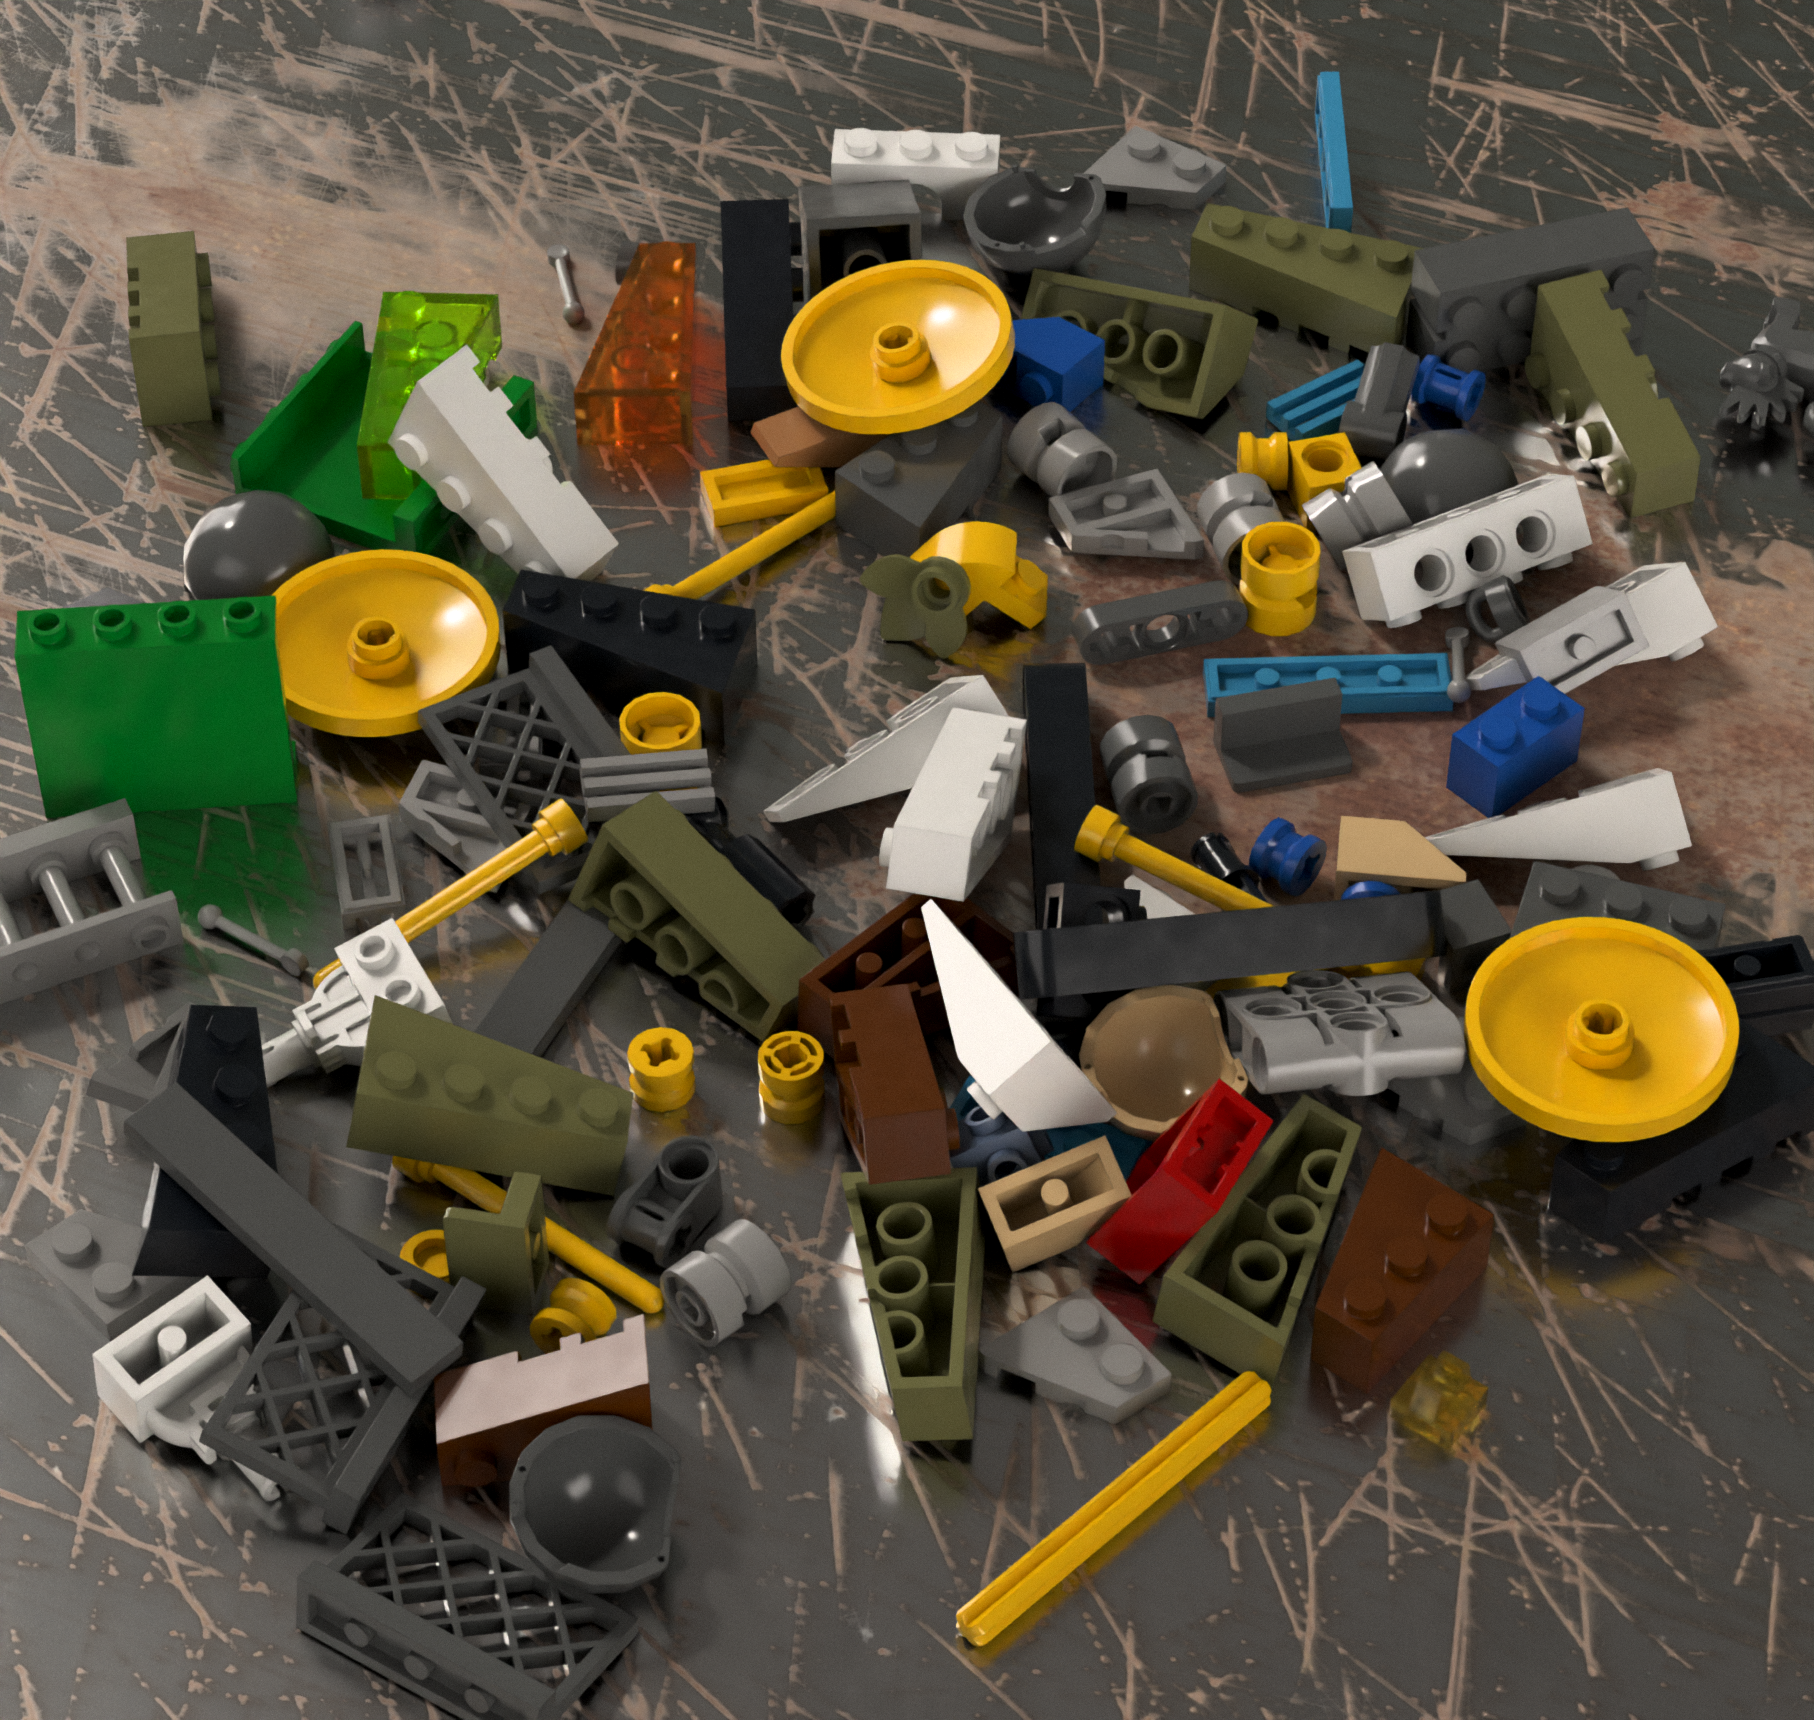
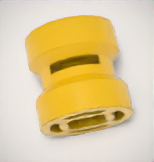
M784 1031L770 1036L762 1043L758 1050V1074L761 1078L759 1081V1104L764 1114L773 1121L783 1124H800L810 1121L820 1113L825 1104V1083L822 1078L824 1075V1051L819 1041L811 1035L799 1031Z

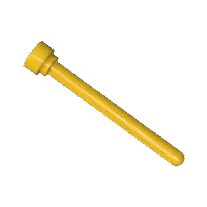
M835 490L674 586L669 584L662 586L652 584L644 589V591L696 600L700 599L835 518Z
M560 798L538 812L540 819L531 825L533 832L397 919L395 923L407 943H410L544 854L548 853L553 857L562 851L565 855H568L588 842V836L582 824L568 804ZM339 958L314 975L313 986L315 989L332 971L342 966Z
M1095 805L1089 812L1077 835L1074 851L1096 862H1099L1102 858L1113 862L1117 857L1224 911L1273 906L1129 835V827L1120 823L1121 816L1099 805ZM1362 965L1340 968L1352 972L1360 969Z
M397 1156L392 1157L394 1169L413 1181L421 1183L426 1180L431 1184L440 1181L485 1211L501 1213L507 1192L477 1172ZM545 1216L548 1251L646 1313H657L663 1308L665 1301L658 1287Z

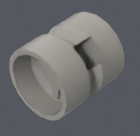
M1055 402L1043 403L1026 413L1012 430L1007 443V455L1011 463L1030 480L1037 482L1041 489L1050 497L1112 481L1117 469V457L1113 449L1093 432L1085 429L1082 422L1066 408Z
M1374 461L1345 478V490L1341 493L1328 488L1301 505L1341 570L1346 568L1343 550L1413 525Z
M1242 472L1227 475L1209 486L1203 492L1197 504V516L1227 579L1239 585L1242 579L1240 568L1242 542L1246 534L1258 525L1268 522H1285L1266 481L1256 474Z
M745 1219L735 1220L706 1242L704 1252L692 1251L665 1270L660 1277V1290L674 1319L689 1336L706 1347H715L743 1327L742 1313L758 1315L787 1295L792 1288L789 1268L778 1247L756 1224Z

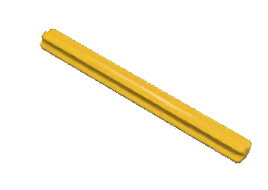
M1246 1371L1239 1375L961 1607L956 1613V1628L961 1636L966 1637L976 1647L984 1646L1265 1410L1271 1403L1270 1394L1272 1389L1268 1382L1262 1380L1254 1371Z

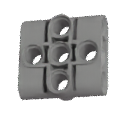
M1306 970L1289 975L1287 977V984H1284L1282 987L1269 985L1220 990L1214 995L1213 1001L1220 1015L1221 1026L1233 1059H1240L1249 1081L1261 1094L1319 1089L1325 1085L1329 1090L1338 1094L1367 1096L1384 1091L1388 1087V1081L1393 1078L1402 1080L1458 1074L1464 1064V1040L1455 1014L1408 971L1351 977L1348 980L1344 975L1333 971Z

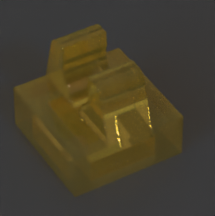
M1445 1350L1441 1352L1438 1359L1429 1354L1391 1399L1389 1417L1450 1450L1486 1406L1489 1388L1471 1378L1469 1364Z

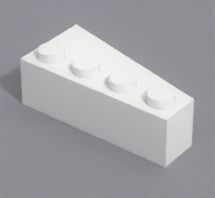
M466 344L417 381L387 443L395 450L398 459L407 468L415 470L437 492L443 505L449 510L458 513L478 533L483 545L492 553L500 555L517 574L522 569L592 581L603 571L619 543L571 481L559 483L553 475L552 463L548 457L551 455L537 436L530 440L526 439L506 413V411L513 407V404L499 386L491 392L472 369L480 361Z
M952 708L897 817L894 828L887 827L884 831L880 846L879 865L888 867L887 889L964 902L1011 842L1026 719Z

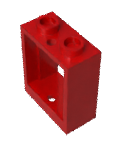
M1219 1078L1142 1153L1125 1180L1132 1196L1089 1236L1086 1244L1140 1285L1218 1213L1274 1120Z

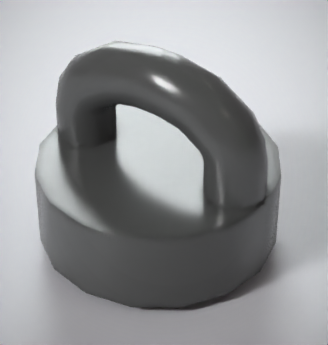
M1504 575L1476 588L1467 598L1465 610L1469 625L1479 638L1488 643L1494 644L1496 641L1530 623L1527 609L1513 581ZM1486 600L1498 624L1496 628L1488 626L1482 617L1481 603Z

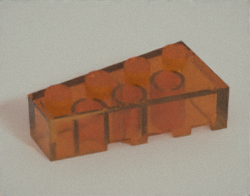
M670 241L639 243L574 390L577 445L693 444L698 316L696 243H674Z

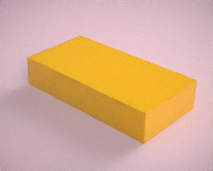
M770 459L700 472L701 492L714 528L796 513L828 494V487L820 467H775Z

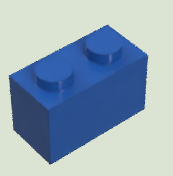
M1537 676L1452 734L1446 788L1487 818L1499 816L1577 762L1585 708L1542 677Z

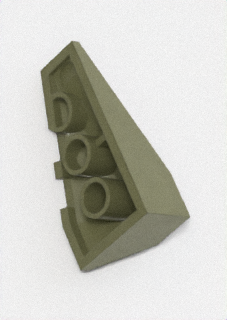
M1037 268L1033 269L1021 320L1060 317L1104 339V379L1116 384L1148 408L1201 420L1206 417L1244 375L1258 323L1257 318L1224 304Z

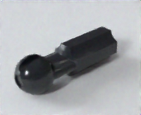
M715 795V809L713 812L684 814L689 823L719 853L726 856L734 868L764 898L770 900L778 912L795 929H801L815 912L813 901L816 895L758 838L749 834L736 837L728 830L729 812L719 797Z

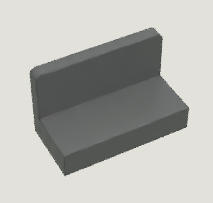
M1336 678L1216 698L1213 743L1234 792L1241 793L1343 775L1352 771L1353 760L1339 730L1343 694Z

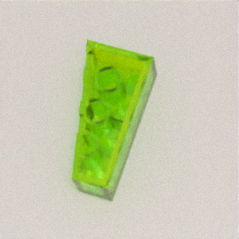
M383 291L357 441L363 499L406 500L423 480L415 470L407 468L398 459L395 450L387 442L417 381L466 344L480 361L472 369L484 383L486 379L485 369L489 361L496 360L502 349L498 294Z

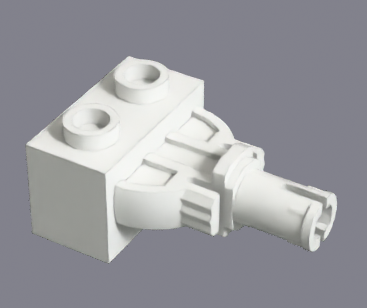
M393 918L335 947L334 950L342 966L325 977L317 987L311 1001L292 1010L296 1020L291 1022L294 1027L293 1029L262 1045L267 1088L311 1064L315 1068L322 1066L326 1074L345 1064L361 1066L375 995L453 1024L443 1001Z
M207 1275L93 1353L97 1394L139 1443L155 1434L170 1444L193 1448L206 1464H212L216 1461V1454L223 1461H230L232 1459L200 1443L199 1439L202 1430L253 1352L251 1323ZM253 1384L249 1388L246 1395L256 1393ZM262 1409L232 1415L224 1428L248 1442L269 1437L263 1429L267 1423ZM232 1460L260 1491L265 1501L270 1502L280 1497V1491L275 1486L277 1483Z

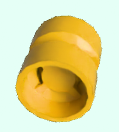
M1268 522L1256 526L1246 534L1242 542L1240 567L1242 579L1239 582V593L1248 610V619L1245 625L1257 633L1268 636H1289L1299 633L1311 625L1316 615L1317 580L1319 577L1321 555L1320 542L1311 531L1301 525L1290 522Z
M668 692L645 694L635 698L626 705L619 717L620 739L631 755L702 748L700 713L690 700L681 695ZM697 787L660 790L659 792L697 789Z

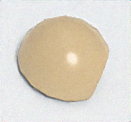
M1176 985L1135 989L1108 1003L1088 1025L1079 1053L1081 1071L1117 1112L1109 1121L1124 1134L1152 1142L1167 1130L1219 1078L1243 1097H1245L1249 1079L1240 1059H1233L1227 1046L1220 1015L1211 995L1203 990Z

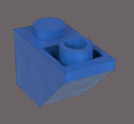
M1060 317L1013 320L1015 330L1013 356L1008 368L996 386L1027 401L1033 406L1055 402L1071 412L1103 385L1104 339Z

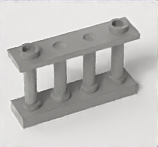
M125 798L0 839V1004L184 942L177 900L173 891L170 890L147 898L129 863L140 859L141 856L134 816ZM105 870L122 907L86 918L68 882ZM44 891L61 927L24 939L7 903Z

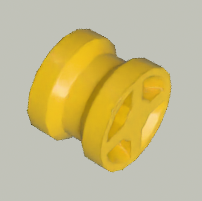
M1239 432L1237 473L1256 474L1264 479L1267 485L1274 491H1286L1288 482L1287 432H1274L1269 438H1256L1251 432Z
M658 1027L638 1034L630 1042L627 1051L628 1065L631 1072L629 1088L630 1092L634 1093L633 1099L639 1106L650 1111L666 1112L682 1107L693 1097L696 1087L692 1068L694 1050L691 1041L685 1034L672 1028Z
M567 1277L560 1280L550 1294V1307L539 1310L529 1326L530 1335L535 1344L545 1354L560 1350L559 1338L581 1332L585 1342L596 1339V1336H601L608 1332L617 1318L616 1308L611 1299L598 1287L579 1278Z

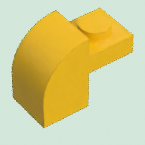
M981 521L955 524L936 533L910 556L911 559L918 562L933 556L946 557L957 562L966 571L971 583V593L968 601L963 606L965 616L983 601H986L1029 629H1032L1046 617L1048 575L1042 572L1033 562L1016 555L1017 532L1010 528ZM934 578L936 584L941 589L950 590L945 582Z

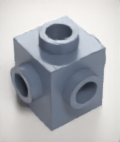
M979 1105L972 1109L965 1119L958 1121L960 1148L949 1150V1157L953 1168L977 1167L980 1187H983L1045 1161L1044 1155L1053 1152L1054 1148L1046 1129L1022 1132L1004 1112L993 1120Z

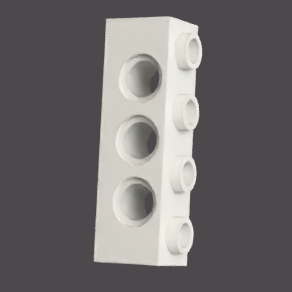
M1544 475L1343 550L1342 553L1361 619L1385 621L1387 628H1396L1422 619L1420 610L1437 604L1439 609L1466 603L1471 590L1502 575L1509 577L1516 584L1523 580L1521 571L1537 565L1539 570H1547L1568 564L1573 561L1571 552L1593 543L1574 475ZM1519 523H1521L1524 532L1520 546L1516 539V530ZM1469 541L1474 551L1470 565H1468L1465 556ZM1420 560L1423 567V577L1418 585L1415 580L1414 570L1417 562Z

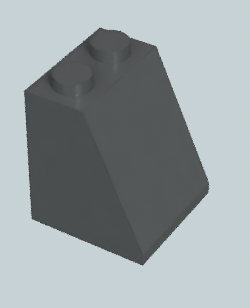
M909 180L798 187L802 253L808 302L833 283L861 270L897 261L922 260L921 215Z

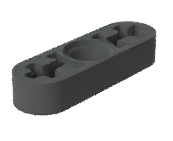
M1216 580L1091 606L1076 617L1071 631L1084 660L1091 664L1104 665L1228 639L1244 627L1248 619V610L1233 583L1225 580ZM1160 616H1174L1171 622L1156 630L1146 629L1151 621Z

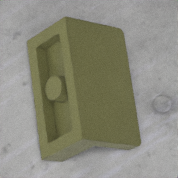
M514 1171L500 1214L458 1207L446 1208L443 1217V1229L450 1285L456 1287L463 1276L486 1288L487 1290L480 1308L533 1316L549 1265L541 1175Z

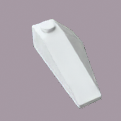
M1685 562L1644 565L1606 587L1626 593L1650 645L1648 648L1617 665L1669 656L1671 661L1682 659L1702 648L1704 643L1701 636L1718 627ZM1500 654L1465 675V681L1469 683L1471 690H1487L1526 682L1516 659Z
M984 675L950 677L888 719L886 722L892 730L890 734L887 730H883L869 738L858 741L846 750L847 753L844 757L848 762L839 769L835 764H831L819 770L763 812L770 822H787L911 789L953 707L1008 716Z
M1660 768L1578 790V798L1567 800L1564 797L1542 801L1518 810V814L1514 816H1494L1425 837L1445 855L1633 863L1640 861L1642 871L1678 862L1680 860L1677 850L1692 846L1672 772Z
M932 899L926 902L921 907L957 1056L976 1080L967 1088L970 1095L993 1120L1004 1112L1022 1132L1108 1122L1117 1114L1114 1108L1074 1061L1052 1039L1049 1032L1011 991L1010 987Z

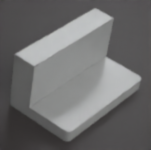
M1595 586L1495 642L1500 655L1516 659L1527 683L1540 676L1564 694L1650 646L1626 593L1602 586Z

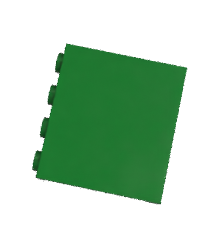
M354 321L339 339L330 343L325 354L309 372L299 377L295 387L278 406L268 411L264 421L247 440L236 446L230 460V471L234 478L235 493L254 490L280 492L300 501L321 521L328 534L371 550H404L428 555L458 520L460 515L446 508L440 501L437 492L415 470L407 468L398 459L395 450L387 442L417 381L429 372L365 351L363 324ZM513 375L501 389L513 404V407L506 411V413L527 439L537 427L534 382Z
M276 595L17 611L14 656L46 818L68 817L123 798L126 799L132 813L298 802V756L296 741H291L276 632Z

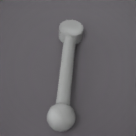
M562 244L552 245L547 250L549 264L556 266L566 305L563 308L562 315L568 323L576 324L584 318L585 311L583 306L576 302L567 268V264L570 261L569 248Z
M1452 627L1445 631L1446 646L1452 649V681L1447 687V695L1453 702L1462 703L1471 695V687L1465 681L1464 648L1470 644V637L1467 628Z
M207 904L199 910L197 919L202 927L206 929L217 927L277 959L290 974L299 976L309 967L308 959L301 951L295 948L287 951L223 917V913L218 906Z

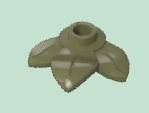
M900 554L887 555L875 560L860 576L859 581L863 586L873 593L886 598L881 615L880 634L882 639L909 641L925 636L930 647L941 659L952 655L964 643L968 625L963 606L970 597L971 583L966 571L954 560L942 556H933L918 562ZM934 578L945 582L950 590L941 589L936 584Z

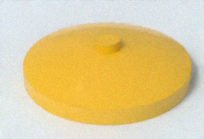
M938 260L897 261L877 265L851 274L833 283L813 297L795 316L784 336L781 350L782 368L794 401L806 414L816 421L831 428L857 434L902 433L921 429L949 419L984 397L1001 379L1010 364L1015 348V330L1005 296L986 276L973 269L951 262Z
M380 549L336 556L304 569L282 584L271 595H276L277 602L276 632L288 715L303 724L325 732L353 737H383L420 730L422 727L418 723V710L488 684L500 658L499 618L490 595L474 577L463 569L443 559L427 554L404 550Z
M1577 917L1551 921L1525 930L1504 942L1486 958L1475 974L1468 991L1464 1018V1041L1471 1065L1483 1085L1502 1105L1527 1122L1544 1130L1570 1138L1594 1142H1627L1652 1138L1682 1127L1697 1118L1716 1101L1726 1087L1734 1067L1739 1040V1018L1733 997L1722 977L1704 957L1687 944L1658 929L1636 922L1607 917Z

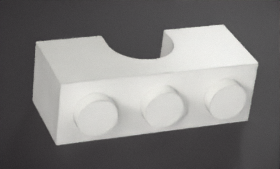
M855 128L852 130L835 129L831 185L909 180L910 184L924 185L936 192L942 203V220L964 221L963 214L968 199L985 181L1000 173V135L981 134L978 132L936 133L922 130L878 131L866 128Z

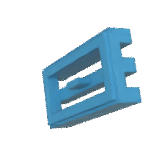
M1357 359L1268 401L1266 418L1281 432H1287V437L1292 441L1326 436L1338 432L1342 414L1347 404L1345 402L1356 397L1365 365ZM1319 415L1318 417H1316V418H1314V419H1312V420H1310V421H1308V422H1305V421H1307V420H1309V419H1311V418H1313V417Z

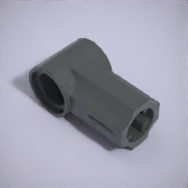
M1387 342L1379 346H1371L1355 400H1349L1345 406L1338 433L1345 432L1357 456L1385 462L1395 448L1404 441L1407 426L1406 409L1420 366L1419 356L1409 352L1404 346Z

